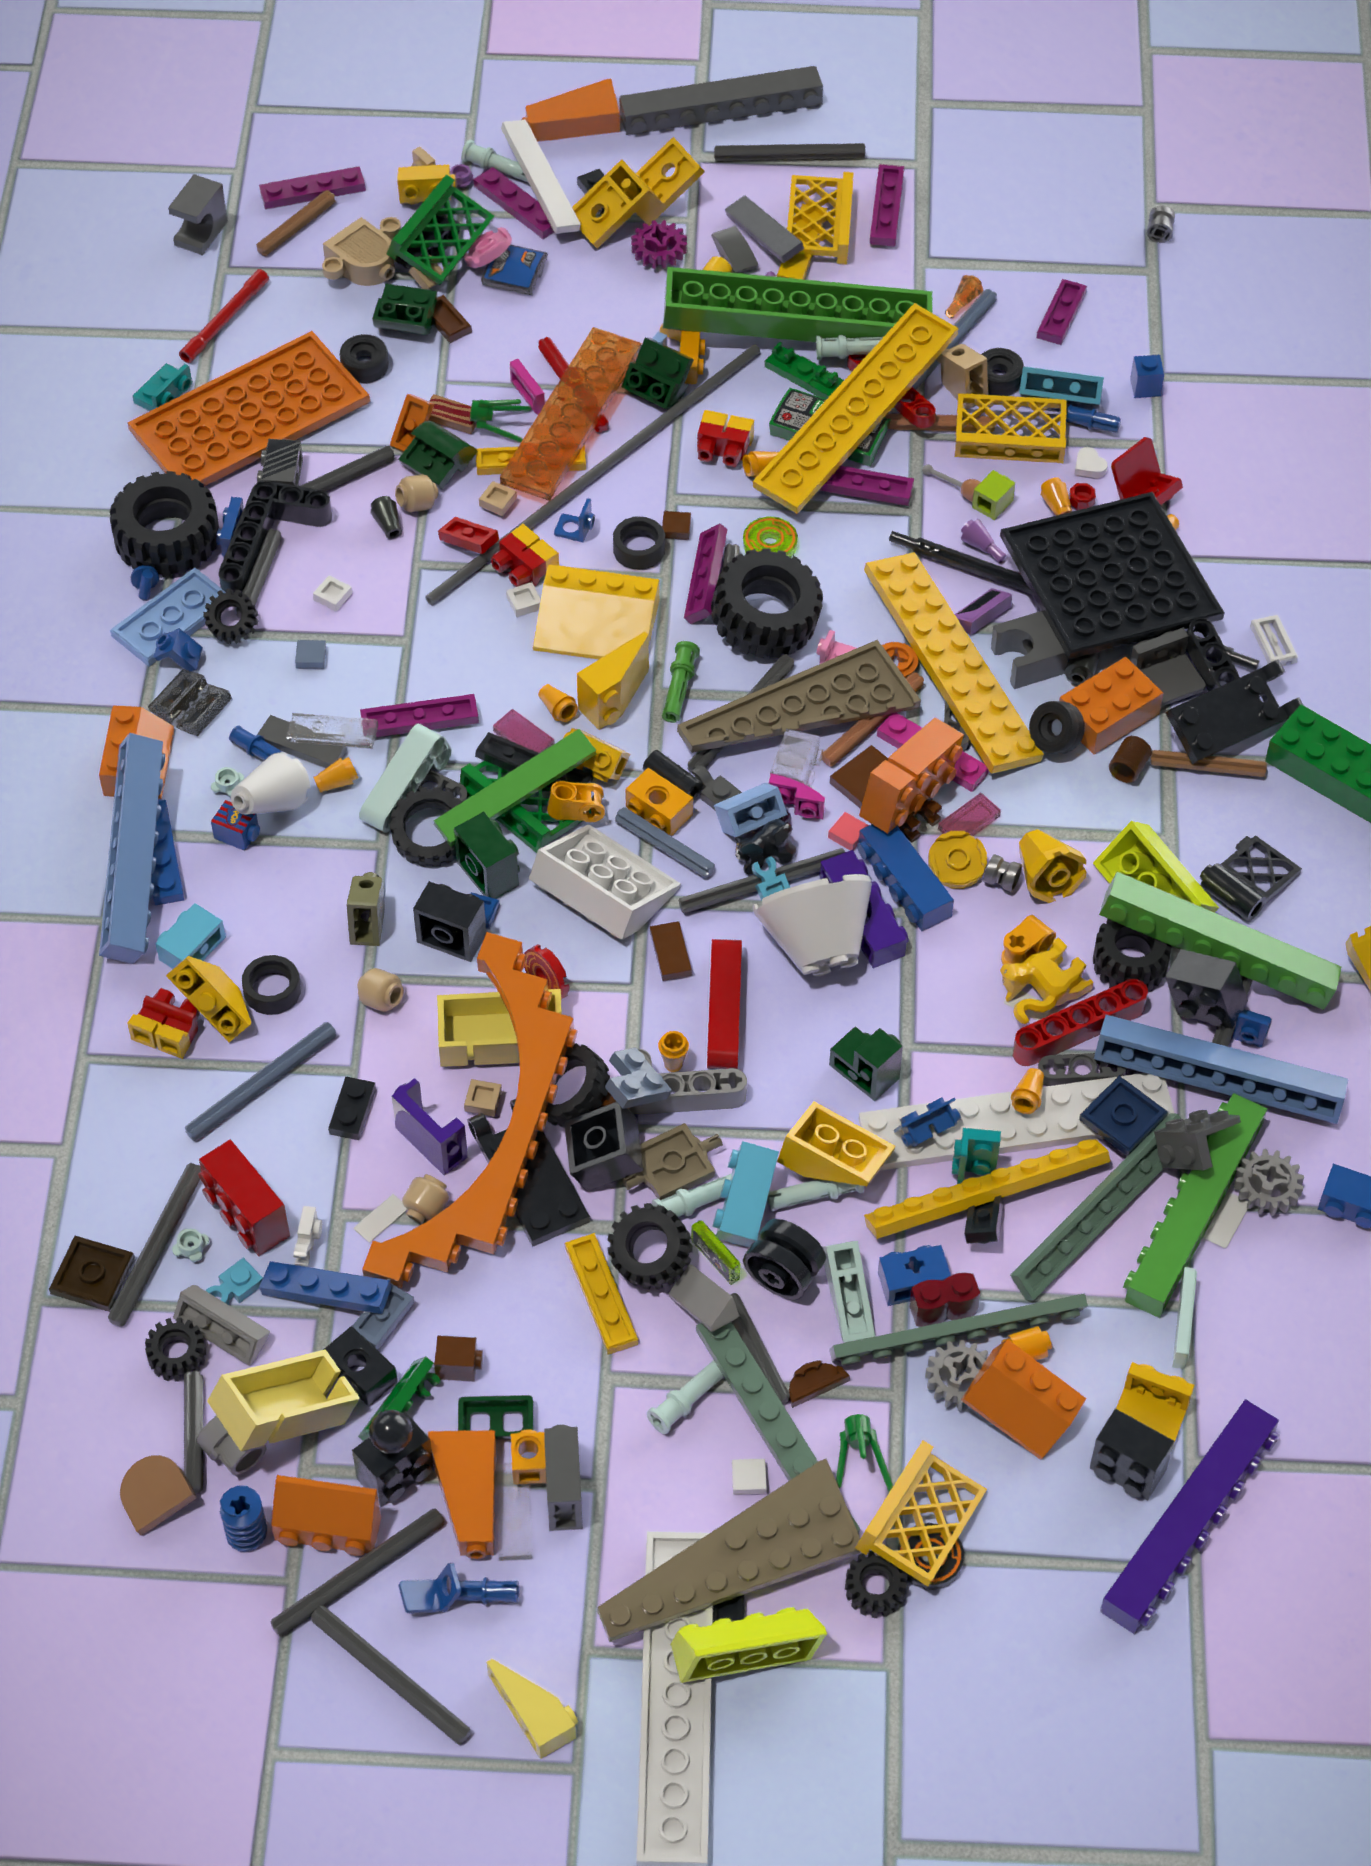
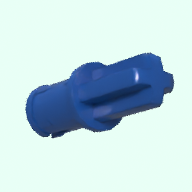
M1069 405L1066 413V422L1088 426L1090 430L1097 428L1117 432L1121 424L1120 417L1097 412L1095 408L1087 410Z
M239 725L235 726L230 732V742L247 750V754L251 757L257 756L262 760H266L275 753H281L279 749L265 742L263 736H255Z
M484 1577L483 1581L459 1580L461 1594L456 1600L482 1601L484 1605H487L488 1602L496 1601L518 1603V1580L496 1581L489 1580L488 1577Z

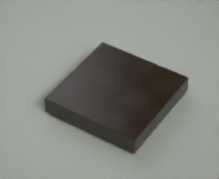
M75 1235L49 1287L50 1294L110 1312L135 1259L134 1252Z

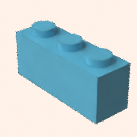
M1023 366L1019 394L1100 405L1104 377Z
M742 1141L738 1150H732L728 1162V1168L733 1169L730 1180H724L720 1197L725 1198L723 1209L717 1208L712 1227L717 1228L716 1239L748 1248L753 1242L757 1241L779 1151Z

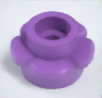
M457 164L450 169V173L456 176L457 188H464L470 185V181L474 178L467 165Z

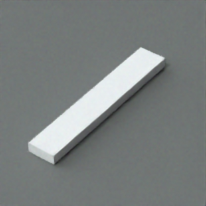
M526 119L503 121L501 130L555 234L579 231L581 224Z

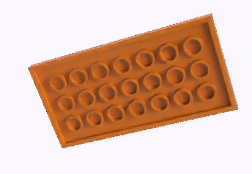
M310 331L127 423L129 431L165 474L167 471H174L176 475L184 473L191 476V480L194 478L199 480L205 487L260 459L262 450L267 448L268 439L297 440L370 403V395L316 334Z

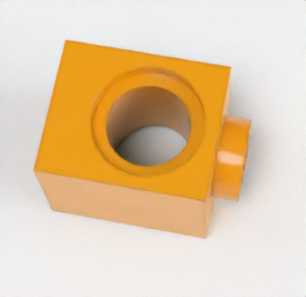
M523 1430L519 1433L511 1434L513 1485L546 1483L544 1432ZM526 1452L536 1454V1456L529 1459L523 1458L521 1455Z

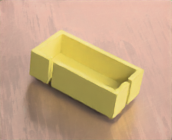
M548 989V991L552 992V996L547 1010L562 1014L561 989ZM499 992L437 995L438 1047L441 1067L468 1066V1060H474L475 1065L520 1063L516 1034L510 1015Z
M325 1349L223 1374L207 1402L242 1452L264 1446L267 1441L272 1444L343 1425L360 1398L345 1376L339 1377L326 1399L341 1371Z

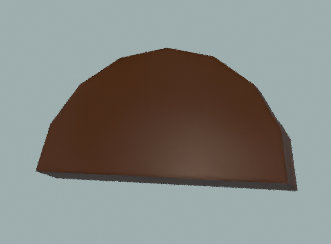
M821 1360L805 1363L795 1371L794 1377L790 1382L789 1400L792 1408L849 1382L850 1375L841 1366L838 1365L836 1367L829 1363H822Z

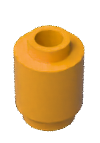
M1039 1326L1008 1335L1009 1341L1036 1361L1047 1358L1048 1350L1052 1349L1048 1332L1046 1330L1041 1331Z

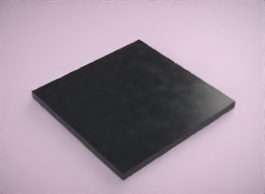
M1153 492L1004 528L1000 531V538L1068 659L1161 636L1168 631L1173 632L1181 628L1188 629L1191 622L1196 618H1206L1211 622L1223 620L1225 612Z

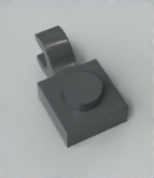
M702 765L697 766L692 771L695 778L703 783L700 799L714 810L715 804L742 793L721 775L714 780L709 771Z

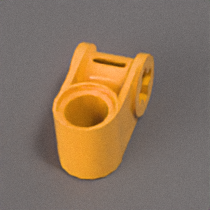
M558 781L552 785L547 812L556 820L600 821L605 815V807L601 804V800L604 797L603 788L595 783Z
M1033 914L1027 916L1016 928L1005 935L1003 941L1005 949L1001 955L1002 964L1022 963L1032 954L1047 951L1056 938V932Z

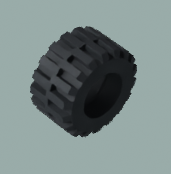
M1107 919L1106 924L1102 923L1099 927V933L1096 936L1093 953L1094 971L1096 974H1100V980L1103 983H1110L1109 988L1130 979H1137L1147 986L1148 991L1153 990V985L1158 986L1162 983V978H1165L1167 974L1172 947L1167 943ZM1132 948L1141 951L1145 956L1130 957L1119 950Z
M644 1203L643 1208H640L638 1205L632 1206V1212L629 1214L625 1211L619 1215L622 1218L619 1223L614 1221L611 1226L614 1232L613 1234H608L607 1239L610 1243V1247H607L608 1254L612 1257L611 1262L613 1266L630 1283L635 1286L640 1285L644 1289H650V1286L660 1289L663 1288L662 1284L664 1283L669 1285L675 1283L673 1278L677 1275L681 1276L684 1272V1266L690 1265L691 1258L689 1253L693 1252V1245L690 1243L691 1236L686 1226L671 1210L668 1211L664 1206L658 1204L657 1207H654L651 1203ZM646 1231H662L667 1237V1247L663 1255L651 1263L638 1262L633 1253L634 1244L638 1237Z

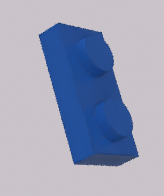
M231 497L229 507H225L223 510V527L218 529L216 537L217 545L221 546L222 557L226 554L244 510L243 499L240 497Z

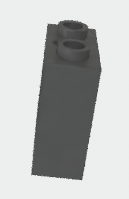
M560 1424L552 1428H544L549 1531L583 1529L578 1427Z

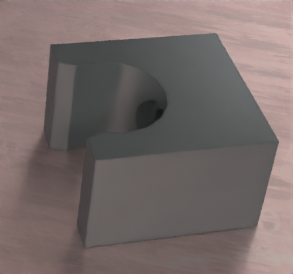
M193 174L168 207L169 214L184 219L180 230L173 238L174 246L200 255L206 252L228 223L222 183Z
M1042 611L993 625L991 650L994 655H1002L1012 651L1025 655L1013 659L1010 678L1013 689L1065 674L1068 657Z

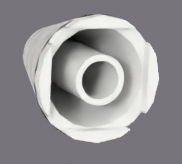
M285 752L269 756L232 790L231 802L233 807L239 813L247 815L294 810L302 806L308 799L306 794L307 789H310V780L307 770L301 761L297 758H290L287 756L288 753Z

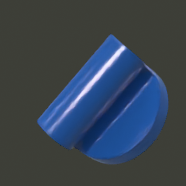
M140 566L132 571L131 583L135 588L139 589V598L148 600L151 589L159 582V574L151 566Z

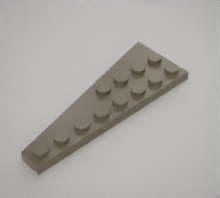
M877 639L678 724L677 732L692 753L913 710L920 707L921 699Z
M827 1458L820 1460L598 1606L597 1612L608 1641H615L862 1553L855 1549L860 1537Z

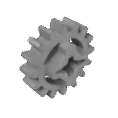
M1263 1149L1261 1156H1258L1254 1151L1251 1152L1249 1160L1243 1158L1240 1167L1236 1169L1234 1189L1240 1190L1238 1199H1248V1209L1254 1205L1258 1206V1214H1262L1264 1209H1269L1270 1214L1275 1216L1277 1208L1286 1213L1289 1205H1297L1304 1186H1302L1304 1175L1298 1174L1300 1165L1295 1164L1291 1166V1156L1288 1155L1282 1159L1280 1158L1279 1150H1276L1274 1155H1269L1267 1149Z
M960 1340L958 1347H954L953 1343L948 1341L945 1351L937 1347L935 1357L929 1356L928 1367L925 1372V1378L929 1379L927 1389L935 1390V1400H939L942 1397L945 1398V1407L947 1408L953 1402L957 1403L959 1411L962 1410L965 1403L961 1399L987 1359L988 1351L977 1352V1343L975 1342L968 1348L965 1347L964 1340Z

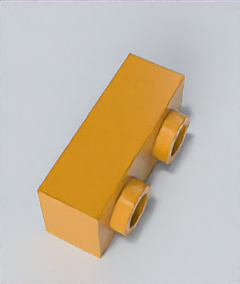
M686 330L681 332L680 353L694 359L685 381L687 384L697 385L698 375H703L704 359H700V355H705L706 339H701V332Z

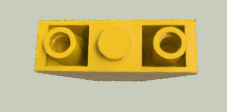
M187 956L167 973L166 977L228 1042H231L250 1026L251 1020L240 988L219 966Z

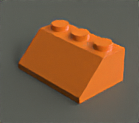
M113 705L99 771L103 796L114 797L119 745L129 733L163 741L162 753L165 754V763L160 771L163 787L158 796V799H162L175 730L174 726L143 707Z
M1007 1339L991 1351L961 1401L1041 1460L1072 1424L1087 1398Z
M283 1475L276 1476L271 1522L274 1540L286 1546H296L297 1544L310 1545L320 1551H329L330 1549L344 1550L346 1553L354 1556H362L364 1553L367 1554L375 1548L381 1522L377 1489Z

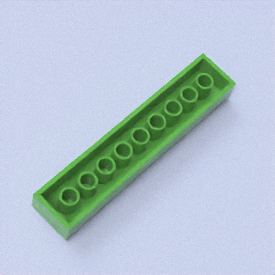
M668 267L664 295L663 328L816 342V336H821V338H838L839 335L846 336V338L884 337L914 303L933 313L932 291Z

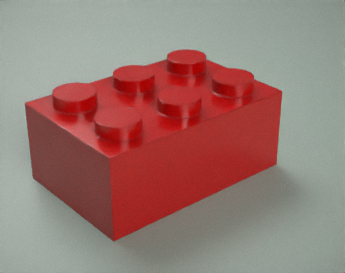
M231 1139L199 1158L201 1172L198 1175L205 1186L202 1189L205 1198L211 1205L217 1204L221 1209L220 1215L228 1227L234 1226L239 1232L237 1233L238 1238L246 1249L252 1248L259 1257L290 1237L284 1203Z

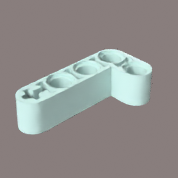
M416 724L410 730L360 809L359 818L385 833L391 830V813L393 809L396 810L397 802L401 798L404 800L407 797L406 794L410 791L416 792L431 767L442 770L449 762L452 749L445 737L421 724Z

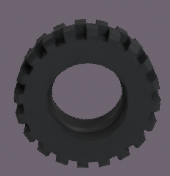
M158 471L152 472L151 476L145 477L142 475L136 478V482H129L125 485L123 492L120 491L114 498L110 508L109 519L115 548L124 563L129 566L131 565L132 569L140 566H151L162 577H171V574L176 573L183 575L187 573L188 569L200 567L201 561L206 562L212 555V551L217 547L216 537L219 522L215 500L210 490L204 487L203 483L195 478L191 480V476L181 473V475H176L174 471L159 474ZM162 518H179L184 520L181 525L169 530L155 531L145 528L151 522Z
M763 548L761 552H757L756 549L746 551L745 556L741 553L733 557L732 562H727L722 568L711 602V617L713 623L717 625L716 630L722 638L726 636V642L733 648L735 646L739 647L740 652L746 655L749 652L755 654L756 658L762 659L764 656H770V659L780 658L781 654L789 656L794 654L796 649L800 650L807 645L808 640L812 638L823 606L821 584L816 575L812 576L813 571L807 564L803 566L801 560L795 556L791 558L784 551L779 550L778 553L771 552V549ZM752 594L771 595L782 601L789 611L777 614L766 613L750 605L745 597Z

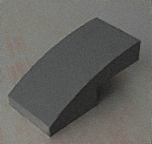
M736 226L712 233L711 237L720 257H725V260L730 263L732 273L743 274L757 269L759 264L746 239Z

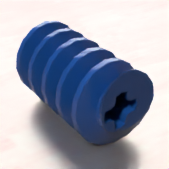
M235 1486L227 1490L220 1499V1516L227 1542L233 1549L240 1552L254 1550L264 1542L268 1530L260 1495L248 1486Z

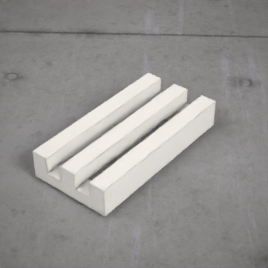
M1278 615L1251 620L1250 628L1267 664L1277 659L1280 660L1282 666H1286L1289 661L1291 664L1297 663L1298 655ZM1269 623H1272L1286 654L1283 655L1278 644V640L1275 634L1272 632Z

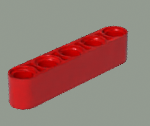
M712 939L707 1069H738L742 940Z
M1130 979L1022 1027L1015 1034L1012 1055L1014 1060L1019 1065L1032 1066L1039 1063L1045 1056L1057 1055L1099 1036L1105 1015L1129 1021L1138 1018L1145 1010L1148 995L1147 986L1140 980Z

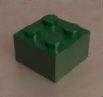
M482 812L454 827L457 864L482 895L497 899L519 886L518 848L511 839L507 840L496 820H491L485 812Z

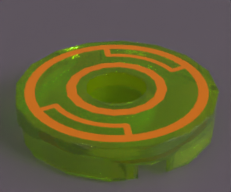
M762 517L750 522L744 529L743 548L745 553L754 549L757 552H761L763 548L771 549V552L777 553L781 550L786 552L787 556L792 557L797 550L798 535L796 529L788 521L779 517ZM772 538L777 542L770 544L764 542V540Z

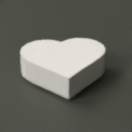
M1081 448L1077 454L1074 475L1101 478L1107 473L1108 463L1103 457L1098 456V452L1094 448Z

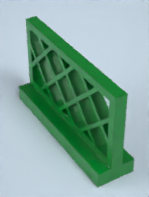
M447 174L392 239L386 255L394 260L399 256L438 285L444 282L495 217L494 214L453 186L455 180ZM453 196L461 202L462 208H451L449 199ZM464 214L466 223L455 224L453 215ZM470 214H478L485 221L483 223H472ZM436 215H447L449 224H437ZM457 230H468L470 239H459ZM434 231L436 240L424 241L422 232ZM439 231H451L453 240H442ZM455 246L457 255L446 256L444 247ZM420 247L422 257H414L407 250ZM426 247H438L440 256H428ZM430 263H442L443 273L440 275L431 269Z
M486 761L479 763L475 767L469 763L461 768L460 784L466 787L467 795L471 797L498 780L487 778L482 774L483 772H498V779H500L501 772L509 773L510 771ZM548 787L538 791V797L530 796L495 818L536 853L542 847L583 822L577 820H556L548 813H542V806H548L549 798L542 797V791H551V788ZM521 804L538 805V812H529ZM541 821L558 822V826L550 830Z

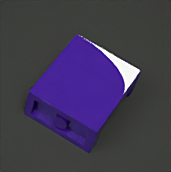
M414 1078L409 1083L400 1085L394 1094L391 1095L395 1128L445 1176L468 1158L465 1125L456 1117L441 1128L423 1110L420 1082Z

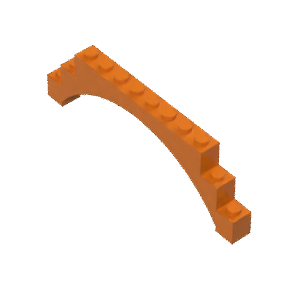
M486 932L477 957L478 971L487 974L499 992L510 1015L519 1050L520 1074L518 1092L512 1117L503 1139L484 1171L449 1207L405 1234L381 1243L373 1240L362 1268L363 1276L390 1280L391 1284L401 1289L404 1281L409 1282L414 1270V1264L411 1262L448 1273L451 1263L456 1264L461 1252L460 1245L494 1255L497 1246H503L508 1232V1228L504 1227L508 1216L513 1217L518 1204V1199L515 1198L518 1187L523 1189L526 1183L528 1170L525 1167L528 1159H534L538 1148V1142L535 1141L538 1131L543 1132L548 1119V1113H545L548 1102L553 1104L556 1098L558 1085H555L557 1076H563L568 1058L564 1056L568 1047L573 1048L578 1030L574 1029L573 1017L547 1010L552 996V992L548 991V980L522 972L526 961V954H523L522 942Z

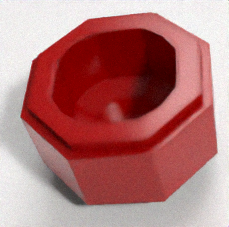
M1076 483L1070 488V504L1077 510L1089 508L1095 504V488L1088 483Z

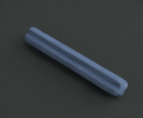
M626 807L618 810L615 821L702 877L707 878L713 873L715 864Z

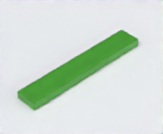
M578 729L436 818L434 826L451 847L455 844L454 827L482 812H485L491 820L499 817L595 756L596 749L582 731Z

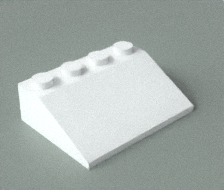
M589 824L539 849L529 876V880L537 884L540 889L551 893L560 899L563 904L574 908L589 921L597 923L612 936L621 940L639 931L681 887L680 882Z

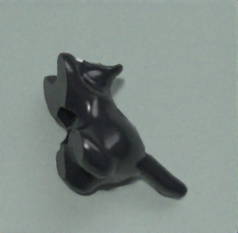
M788 811V815L768 822L750 838L735 837V856L738 860L746 862L743 867L744 873L748 875L754 874L752 864L758 862L761 869L766 859L770 856L777 859L781 864H788L795 857L797 850L790 840L793 828L788 823L790 819Z

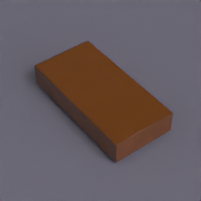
M444 295L439 296L432 322L449 343H452L472 333V326Z
M679 921L650 926V935L662 981L692 976V968Z

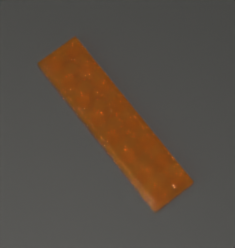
M593 327L500 475V484L550 501L622 384L630 362L636 361L642 343Z

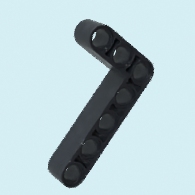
M263 480L257 482L250 492L219 568L218 575L221 589L226 592V589H232L233 592L237 589L243 592L267 530L272 529L275 519L314 527L328 525L332 520L329 494L322 490Z

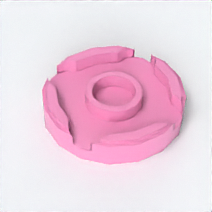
M499 227L497 228L499 232L494 233L491 230L482 234L469 249V253H466L463 257L467 265L471 268L482 267L505 252L512 241V237L506 228Z

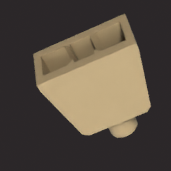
M959 344L950 349L946 348L936 359L941 364L942 384L957 401L958 393L988 395L986 357L965 344ZM963 403V407L966 410L976 406L974 403Z

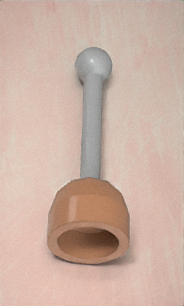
M929 464L925 465L922 469L925 475L932 474L960 487L962 496L973 502L974 489L981 481L968 479L960 482L934 470Z

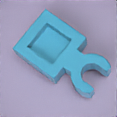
M772 856L766 859L768 864L767 871L761 870L758 862L752 864L753 873L762 880V883L755 886L760 899L790 888L785 873L776 876V862Z
M243 1257L218 1276L221 1283L220 1286H211L206 1289V1292L215 1297H220V1300L229 1305V1300L233 1297L238 1303H241L259 1289L263 1277Z

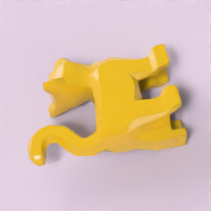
M1059 937L1053 941L1048 951L1032 954L1022 963L1004 964L1000 969L1002 983L1008 991L1005 997L1007 1002L1011 1001L1027 984H1031L1043 998V1001L1030 998L1024 999L1014 1006V1016L1021 1024L1029 1023V1018L1025 1014L1026 1010L1043 1013L1051 1010L1054 1006L1064 1004L1066 1001L1077 999L1092 990L1094 982L1091 979L1087 981L1082 978L1086 964L1079 957L1071 961L1068 969L1062 970L1059 967L1063 962V953L1067 949V945Z

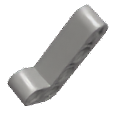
M637 1048L652 1066L650 1054L646 1050ZM733 1068L659 1073L671 1090L676 1093L670 1094L666 1100L629 1107V1110L634 1114L643 1115L738 1108L746 1101L747 1078L741 1070ZM699 1089H705V1090H707V1091H705V1092H699V1091H697V1090H699Z

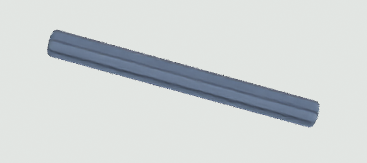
M990 289L984 290L956 321L954 326L958 327V335L948 345L947 349L955 347L996 302L997 294L995 291ZM935 360L912 387L917 390L940 363Z
M324 1022L185 1126L187 1135L193 1141L201 1138L335 1038V1028L329 1022Z

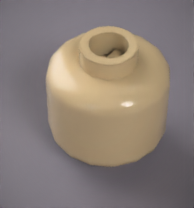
M423 474L404 477L395 488L396 501L407 512L429 510L433 507L435 499L438 498L437 485L432 483L427 475Z
M373 968L368 970L360 977L357 984L358 997L362 1004L379 1011L386 1012L391 1010L403 998L404 990L400 978L382 969Z
M425 1174L424 1177L414 1178L402 1198L403 1205L408 1209L406 1215L414 1221L423 1224L425 1219L430 1220L442 1212L449 1200V1194L445 1190L447 1185L428 1174Z

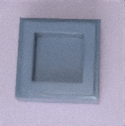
M297 640L295 667L302 669H324L326 640Z

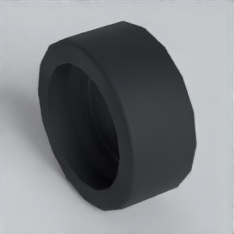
M639 516L627 518L619 523L613 531V554L619 563L630 569L644 570L658 564L665 555V532L662 526L653 519ZM633 536H646L655 541V545L645 550H632L623 545V542Z
M265 955L253 960L245 968L242 975V989L247 1004L256 1012L266 1015L280 1014L293 1007L301 994L299 972L294 963L286 957L278 955ZM268 974L283 975L289 980V986L277 995L265 996L258 994L254 990V983L259 978Z

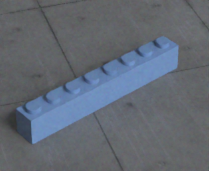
M129 733L119 745L99 956L134 964L142 954L146 953L149 945V938L146 937V928L151 920V910H148V904L154 890V885L150 882L151 874L156 866L153 848L158 841V831H155V826L161 812V806L158 805V796L163 787L160 771L165 763V754L162 753L163 741Z
M1105 1015L1094 1056L1095 1060L1230 1096L1235 1093L1253 1102L1335 1124L1339 1120L1348 1084V1078L1110 1015Z

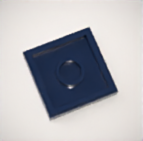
M1119 1075L1080 1114L1079 1121L1128 1156L1167 1117L1168 1111Z

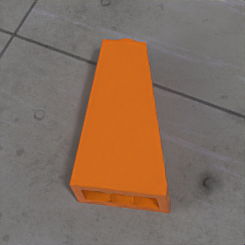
M611 78L525 106L526 117H521V120L526 119L537 142L620 132V112Z
M495 1430L428 1431L434 1468L460 1556L481 1559L486 1557V1555H494Z

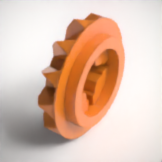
M889 642L882 645L892 660L897 656L899 662L897 667L905 678L915 672L918 666V656L912 647L901 642Z

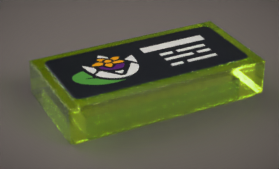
M699 1220L691 1226L692 1243L730 1285L740 1280L741 1263L703 1221Z

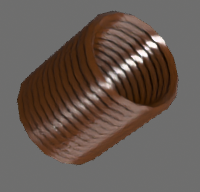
M1127 736L1109 763L1110 773L1119 781L1125 783L1135 782L1152 755L1151 746L1147 741L1138 736Z

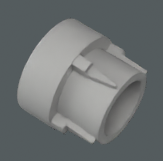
M217 1416L205 1425L197 1438V1443L213 1461L221 1460L232 1475H240L248 1471L259 1462L267 1451V1447L264 1445L241 1452Z

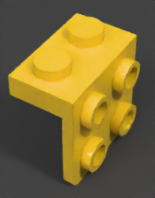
M1132 1362L1116 1409L1174 1440L1175 1443L1195 1385L1188 1383L1182 1377L1169 1376L1158 1372L1150 1365H1139Z

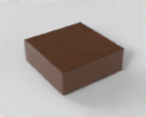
M664 511L662 528L665 532V538L689 540L691 512Z

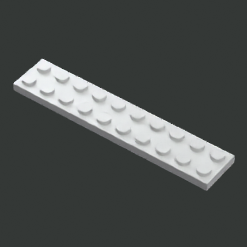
M1148 1073L1121 1076L1167 1110L1168 1115L1175 1113L1165 1078ZM1117 1077L1043 1087L1041 1106L1031 1114H1023L1013 1108L1011 1093L1013 1091L956 1099L949 1105L952 1110L956 1108L961 1115V1120L957 1121L958 1124L939 1134L936 1133L932 1124L928 1127L933 1137L915 1147L911 1145L906 1147L901 1138L904 1135L902 1129L896 1133L893 1130L902 1125L899 1120L914 1111L918 1115L927 1112L926 1105L929 1103L860 1112L858 1120L860 1127L896 1146L879 1171L953 1161L955 1139L961 1140L963 1128L1001 1131L999 1154L1075 1144L1088 1139L1103 1140L1101 1136L1079 1121V1116Z
M647 1531L645 1575L709 1533ZM713 1606L645 1629L643 1633L636 1866H708L711 1678L681 1683L671 1642L677 1631L686 1625L698 1624L699 1627L711 1625Z

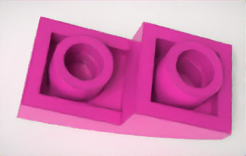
M770 774L768 784L779 787L784 804L795 805V815L805 818L823 819L824 796L801 782L784 776Z

